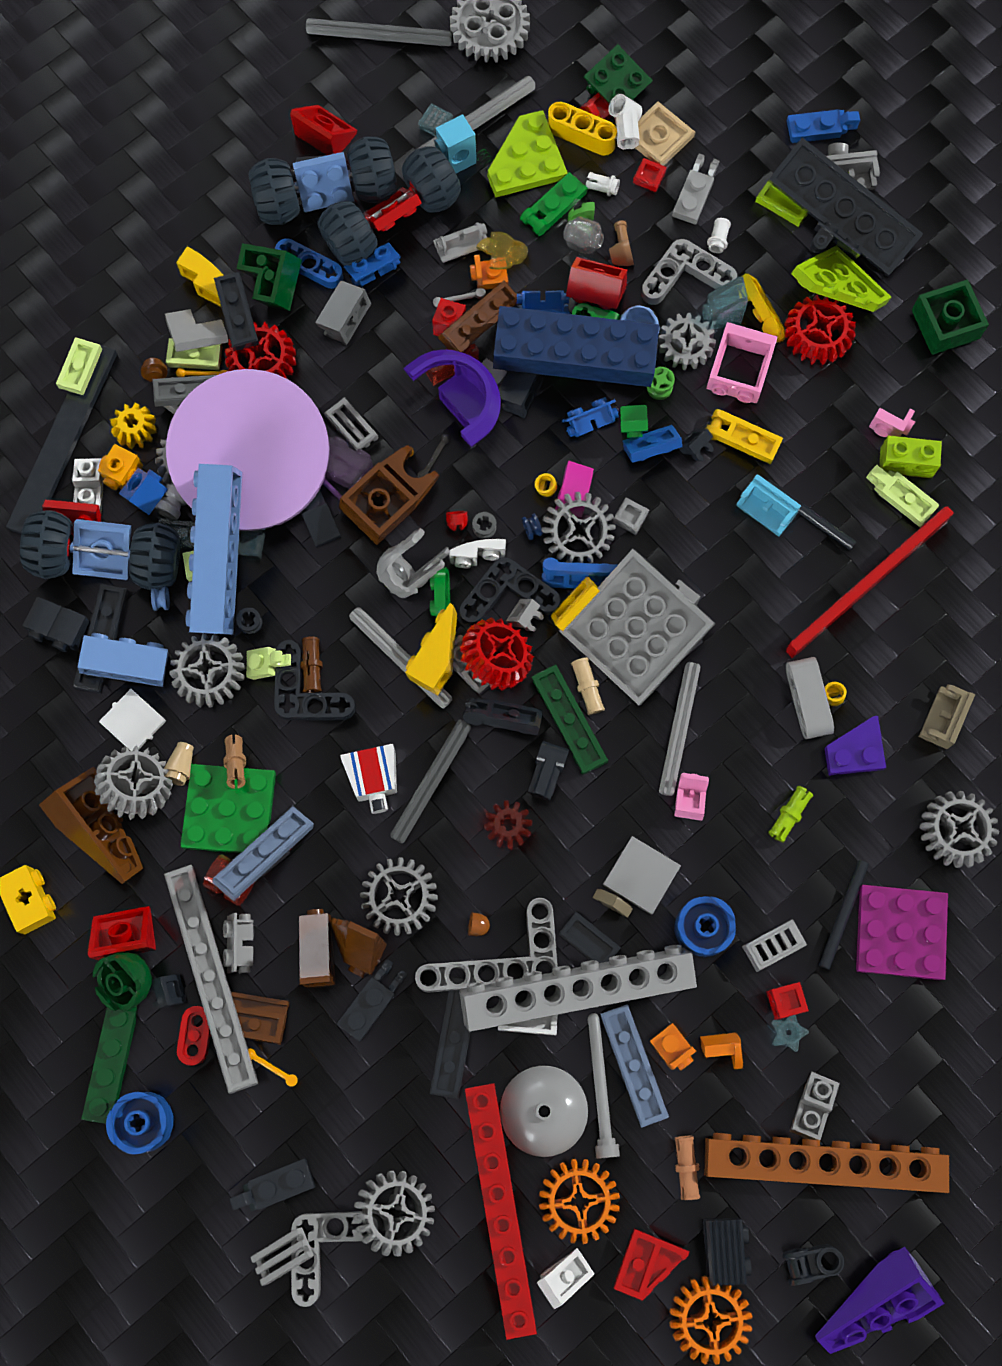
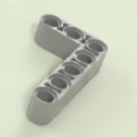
M536 898L527 907L526 921L529 957L422 965L415 975L417 986L424 992L467 989V985L470 983L483 982L478 977V971L485 966L492 968L495 976L490 982H483L484 985L496 983L495 980L501 977H509L507 969L513 964L519 965L523 969L522 978H524L525 973L536 971V966L542 962L549 964L553 972V968L558 966L554 916L551 903L544 898ZM536 905L544 906L547 910V917L541 920L534 918L531 912L532 908ZM537 934L547 935L550 941L547 948L541 949L536 947L534 937ZM458 968L465 972L466 979L464 982L454 984L450 981L449 974L453 969ZM428 970L435 972L437 975L435 984L432 986L423 985L420 981L423 972Z

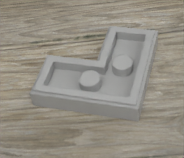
M191 309L165 314L166 323L176 352L228 342L222 320L196 324Z

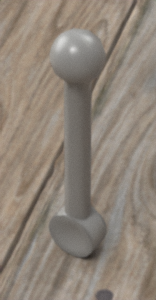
M477 288L472 293L443 299L453 302L474 297L483 299L486 291L483 288ZM440 297L434 298L433 304L435 307L438 306Z

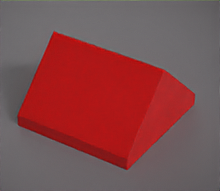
M319 105L295 108L290 113L295 135L326 155L342 152L358 131Z
M150 906L93 917L88 948L89 958L99 961L107 955L119 952L138 954L156 950Z

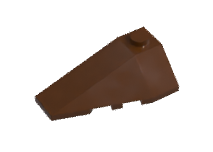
M332 918L330 924L343 962L350 965L348 971L362 978L365 973L373 975L387 945L377 933L351 921Z

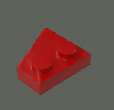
M634 1229L613 1288L643 1301L659 1282H662L682 1260L688 1257L689 1251Z

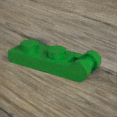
M569 172L531 208H527L521 214L520 220L525 225L529 224L532 226L533 232L541 236L587 194L588 188ZM540 215L544 219L539 220L537 216Z

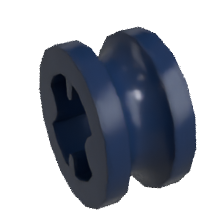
M535 513L531 514L530 518L522 517V524L529 540H532L535 535L543 536L540 522Z

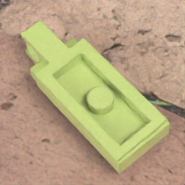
M876 465L866 477L876 486L874 490L920 528L939 507L937 502L899 472L889 471L887 473Z

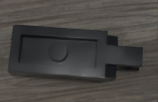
M306 1158L250 1180L249 1183L242 1185L245 1193L230 1198L233 1210L248 1204L251 1211L260 1210L316 1187Z

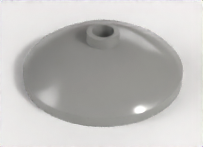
M536 1066L522 1071L508 1084L501 1099L500 1118L506 1135L516 1147L534 1156L549 1157L567 1151L579 1140L587 1123L588 1105L581 1086L570 1074L556 1067ZM543 1105L548 1106L550 1109V1114L547 1117L539 1115V1108Z

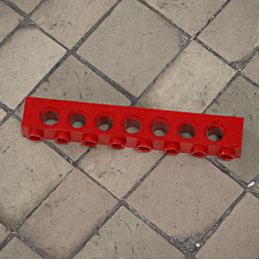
M495 1083L466 1088L465 1093L506 1340L537 1334Z

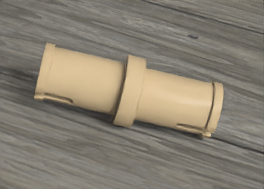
M586 657L573 661L571 665L579 684L577 690L578 693H582L587 714L593 715L604 711L605 708L597 689L599 686L598 680H594L589 660Z

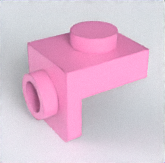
M879 408L869 427L882 437H900L902 434L907 436L915 421L911 420L915 411L910 409L904 420Z
M681 774L677 788L674 816L703 820L706 791L709 784L708 777L697 774Z

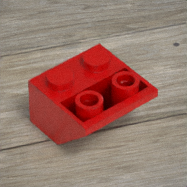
M576 257L571 267L566 297H570L579 303H594L603 309H617L626 289L627 269Z

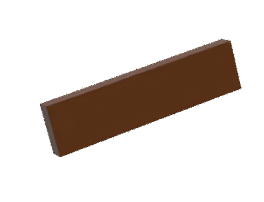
M504 280L438 336L439 340L448 350L463 352L498 321L500 306L514 307L517 305V294Z

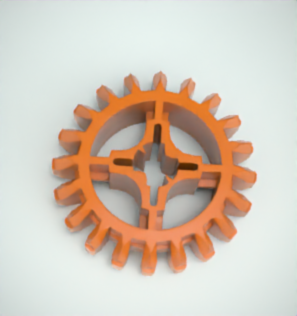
M572 1159V1169L567 1170L564 1162L560 1163L563 1173L558 1175L556 1170L552 1169L550 1173L555 1178L554 1182L552 1183L548 1179L543 1181V1184L550 1188L549 1192L543 1190L539 1193L541 1197L548 1198V1202L540 1203L539 1208L550 1210L549 1213L542 1217L544 1221L554 1219V1222L549 1227L550 1231L553 1232L560 1226L562 1229L559 1232V1238L564 1239L567 1232H570L571 1243L576 1242L577 1234H581L583 1244L588 1243L587 1233L590 1232L593 1238L598 1240L599 1235L596 1229L599 1227L603 1232L608 1233L609 1229L604 1224V1221L607 1219L609 1222L615 1223L616 1218L610 1215L609 1211H619L620 1208L616 1204H611V1200L620 1198L619 1193L609 1192V1189L616 1186L615 1181L604 1182L608 1178L609 1172L605 1170L600 1176L597 1175L600 1165L597 1163L593 1165L592 1170H588L589 1161L587 1159L583 1160L582 1168H577L576 1159ZM580 1175L595 1180L600 1185L603 1193L585 1192ZM572 1177L571 1193L566 1197H561V1199H555V1194L560 1184L567 1178ZM577 1185L583 1198L592 1199L587 1200V1204H584L585 1207L581 1208V1217L576 1204L565 1203L571 1202L572 1197L575 1198ZM604 1202L603 1209L598 1218L587 1225L588 1209L593 1205ZM555 1209L573 1210L576 1213L578 1226H573L563 1221Z
M702 1276V1286L699 1287L696 1280L692 1279L690 1283L694 1290L689 1292L685 1286H682L680 1290L686 1296L684 1300L678 1296H675L673 1299L675 1303L680 1305V1309L670 1308V1314L678 1317V1319L669 1322L670 1327L680 1328V1330L673 1334V1338L675 1341L684 1339L680 1345V1349L683 1352L692 1347L689 1356L693 1360L701 1352V1362L703 1364H707L709 1355H712L713 1362L716 1365L719 1364V1354L722 1353L725 1359L730 1361L731 1355L728 1351L732 1348L737 1354H740L741 1349L736 1343L741 1341L747 1344L749 1341L742 1335V1331L751 1332L752 1327L747 1323H743V1320L751 1319L752 1314L748 1311H741L749 1303L746 1299L737 1301L742 1294L738 1288L729 1293L732 1285H723L722 1288H720L719 1284L710 1286L708 1277ZM712 1294L726 1298L734 1312L727 1313L726 1311L716 1310ZM703 1296L701 1311L691 1315V1317H687L689 1308L694 1301ZM709 1309L715 1317H720L718 1320L713 1321L712 1331L706 1322L702 1323L708 1319ZM734 1322L730 1335L719 1343L721 1329ZM687 1328L704 1329L709 1339V1345L695 1341L690 1336Z

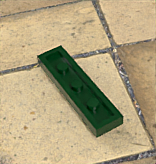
M557 665L532 676L531 679L581 773L584 775L608 763L607 757Z
M138 1006L125 1012L120 1009L113 1011L108 1007L106 1009L82 1120L106 1124L110 1110L119 1099L139 1010Z

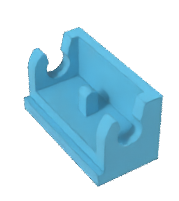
M758 474L742 493L740 500L736 504L737 507L777 536L782 534L801 507L800 504Z

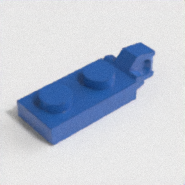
M831 110L788 115L787 117L789 136L792 143L799 142L802 137L806 141L840 138L841 134L847 133L848 130L857 129L860 122L859 111L844 113V110Z

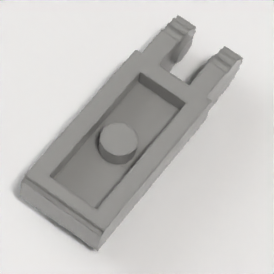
M702 154L698 155L693 170H690L672 214L673 217L695 225L707 200L719 165V160L714 159L710 164L708 175L700 173L699 171L703 166L705 157Z

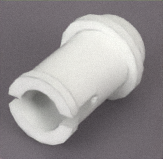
M593 172L588 174L587 178L591 180L586 181L588 189L605 192L607 196L617 194L620 180L616 179L615 176L612 175L610 178L594 174Z
M717 218L715 220L712 235L707 240L708 248L713 253H722L727 248L728 243L726 239L731 222L725 218Z

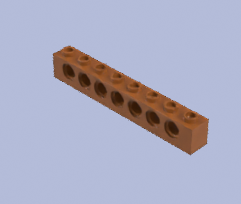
M713 1133V1139L705 1138L704 1175L708 1177L949 1193V1155L939 1154V1148L921 1147V1153L910 1152V1146L891 1145V1151L880 1150V1144L861 1143V1149L850 1148V1142L832 1141V1147L820 1146V1140L802 1139V1145L790 1144L791 1138L772 1137V1143L761 1142V1136L743 1135V1141L731 1140V1134ZM739 1147L743 1151L744 1157L741 1163L734 1165L729 1159V1154L733 1148ZM768 1149L773 1154V1161L769 1166L763 1167L759 1161V1155L763 1150ZM798 1151L802 1155L803 1162L799 1168L793 1169L789 1163V1157L793 1152ZM827 1153L832 1158V1166L830 1169L823 1171L819 1165V1159L823 1154ZM857 1155L862 1161V1167L858 1172L853 1173L849 1167V1161L853 1156ZM887 1157L892 1167L888 1174L883 1175L879 1169V1164L883 1158ZM913 1160H918L921 1165V1172L914 1177L909 1171V1166Z

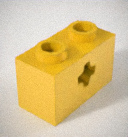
M27 865L0 877V896L16 932L27 934L56 919L53 912L56 906L49 894L45 895L42 888L45 882L38 869L34 870V868ZM27 893L32 894V896L28 898L29 904L24 903V901L27 899Z

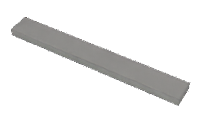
M192 865L168 872L164 876L229 1094L257 1085V1077Z

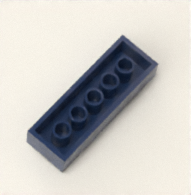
M500 306L493 369L651 387L655 374L659 324Z

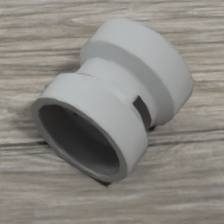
M166 484L165 487L168 490L154 510L170 520L177 521L181 515V506L187 503L174 485Z

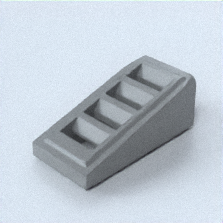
M792 919L742 947L754 969L758 972L807 944ZM784 930H790L797 944L791 945ZM777 934H779L787 948L782 951L775 938ZM768 939L777 952L775 956L772 955L765 942ZM760 944L768 958L766 961H763L755 947L756 945Z

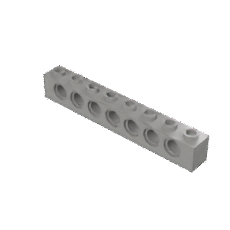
M670 945L665 947V951L654 953L653 950L637 952L636 957L626 958L624 955L610 957L609 962L599 964L598 961H586L581 963V967L570 969L569 966H559L553 968V972L542 974L540 971L528 972L524 974V978L513 980V977H501L495 980L496 983L484 985L483 982L470 983L467 985V989L459 990L464 1025L470 1032L696 988L693 956L690 951L682 948L681 945ZM666 963V972L663 975L658 976V967L661 964ZM639 969L638 978L634 981H629L631 971ZM607 974H611L612 980L610 984L602 987V978ZM583 979V988L578 992H573V984L577 980ZM550 985H555V993L551 997H544L545 989ZM526 990L528 995L525 1001L516 1003L515 997L517 993ZM499 996L497 1006L486 1008L487 1000L490 997Z

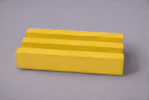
M588 576L584 578L551 615L555 625L562 631L600 591L595 582Z

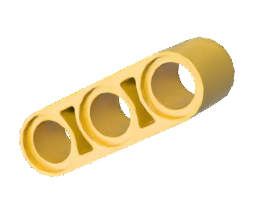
M555 102L549 107L548 124L554 136L603 156L609 155L615 150L617 128L613 123L564 102Z

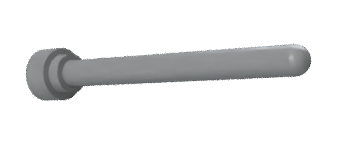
M592 1013L588 1016L600 1133V1140H597L598 1146H595L596 1158L620 1156L619 1144H615V1138H612L600 1018L596 1013Z

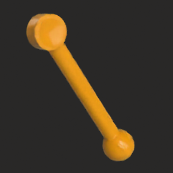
M180 367L176 369V376L219 375L228 371H193Z
M248 1049L251 1060L253 1059L285 1079L288 1086L297 1084L298 1078L296 1075H288L256 1055L254 1049Z

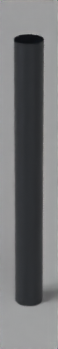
M768 480L770 484L801 505L798 511L801 516L847 549H852L856 543L855 540L773 481Z
M862 860L857 862L818 965L824 969L830 970L869 864Z

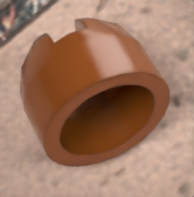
M472 912L469 920L468 935L482 936L487 933L490 928L488 918L483 914Z

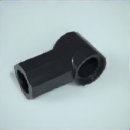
M545 741L542 742L535 763L537 766L528 789L529 794L543 800H551L558 776L563 772L569 749Z

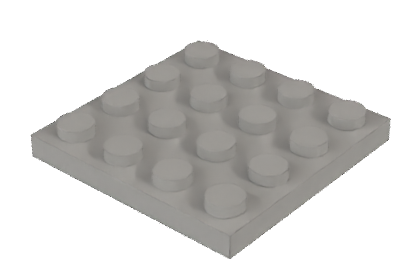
M632 549L598 587L600 591L563 631L561 629L559 631L632 700L641 705L715 623L639 553Z

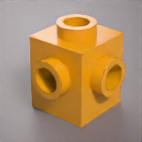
M114 444L108 455L101 459L98 472L104 479L103 483L106 486L117 490L118 488L122 489L136 469H142L143 464L137 455Z

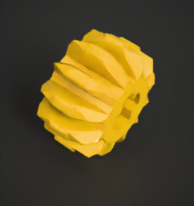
M135 402L132 408L124 404V411L115 410L117 418L110 419V423L113 426L111 433L117 438L120 445L127 444L128 448L133 449L136 443L139 447L143 448V441L152 442L150 434L157 433V428L154 425L156 419L154 415L150 414L146 406L141 408Z

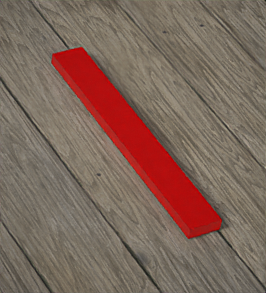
M948 506L944 507L797 636L786 649L791 658H794L939 530L954 512Z

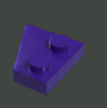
M878 716L871 717L825 747L829 775L878 771L886 768Z

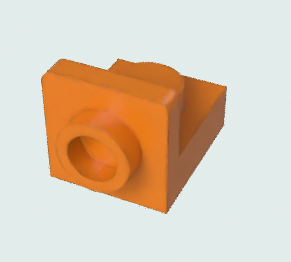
M474 255L475 265H470L471 281L477 282V288L494 289L504 280L508 284L505 259L480 261V256Z
M673 1023L649 1041L671 1070L678 1067L681 1071L694 1061L691 1055L696 1050L693 1046L689 1045Z

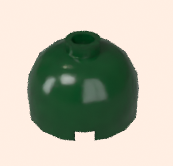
M131 952L107 955L96 963L93 970V978L97 977L99 985L94 987L96 994L101 1002L113 1011L120 1009L125 1012L136 1007L147 997L152 986V976L148 965L139 955Z

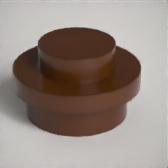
M148 358L141 367L142 377L153 382V379L165 378L168 374L167 366L159 358Z

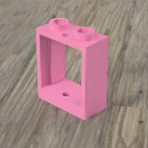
M727 322L706 389L712 390L717 395L736 397L744 403H757L778 337ZM727 345L764 356L755 387L717 376Z

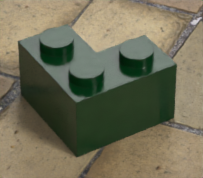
M242 243L236 269L253 278H257L252 299L268 307L290 311L302 260L284 250Z

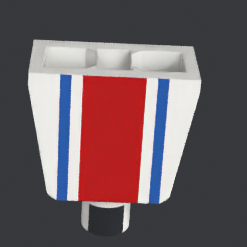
M393 744L340 755L357 800H369L372 814L388 811L385 796L397 793L396 753Z

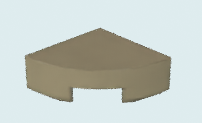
M597 889L593 896L601 904L627 918L632 911L629 904L620 897L605 890Z

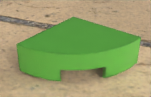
M595 202L583 203L581 208L570 210L568 213V224H589L587 222L593 224Z

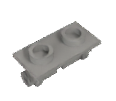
M475 223L474 226L444 237L440 236L438 239L433 240L442 263L490 246L484 223Z
M233 913L227 916V920L223 924V936L227 938V949H224L223 966L227 967V974L237 972V967H239V973H250V967H253V946H242V941H253V920H250V914H240L239 919H237V913Z

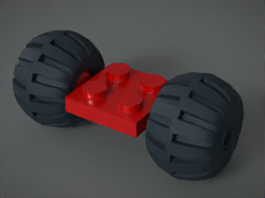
M433 146L421 147L414 150L405 159L402 165V175L408 190L403 187L400 188L389 199L377 203L364 213L350 201L334 203L322 212L318 220V228L329 249L342 265L350 266L352 262L359 263L362 261L360 259L367 260V258L373 255L377 248V239L372 228L377 231H386L395 225L394 221L398 218L412 215L417 210L416 207L418 205L427 212H440L448 209L457 200L461 191L459 179L446 156L438 148Z

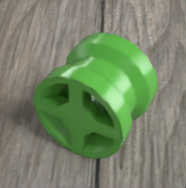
M665 367L655 368L651 387H647V392L652 398L663 400L670 396L675 381L672 371Z

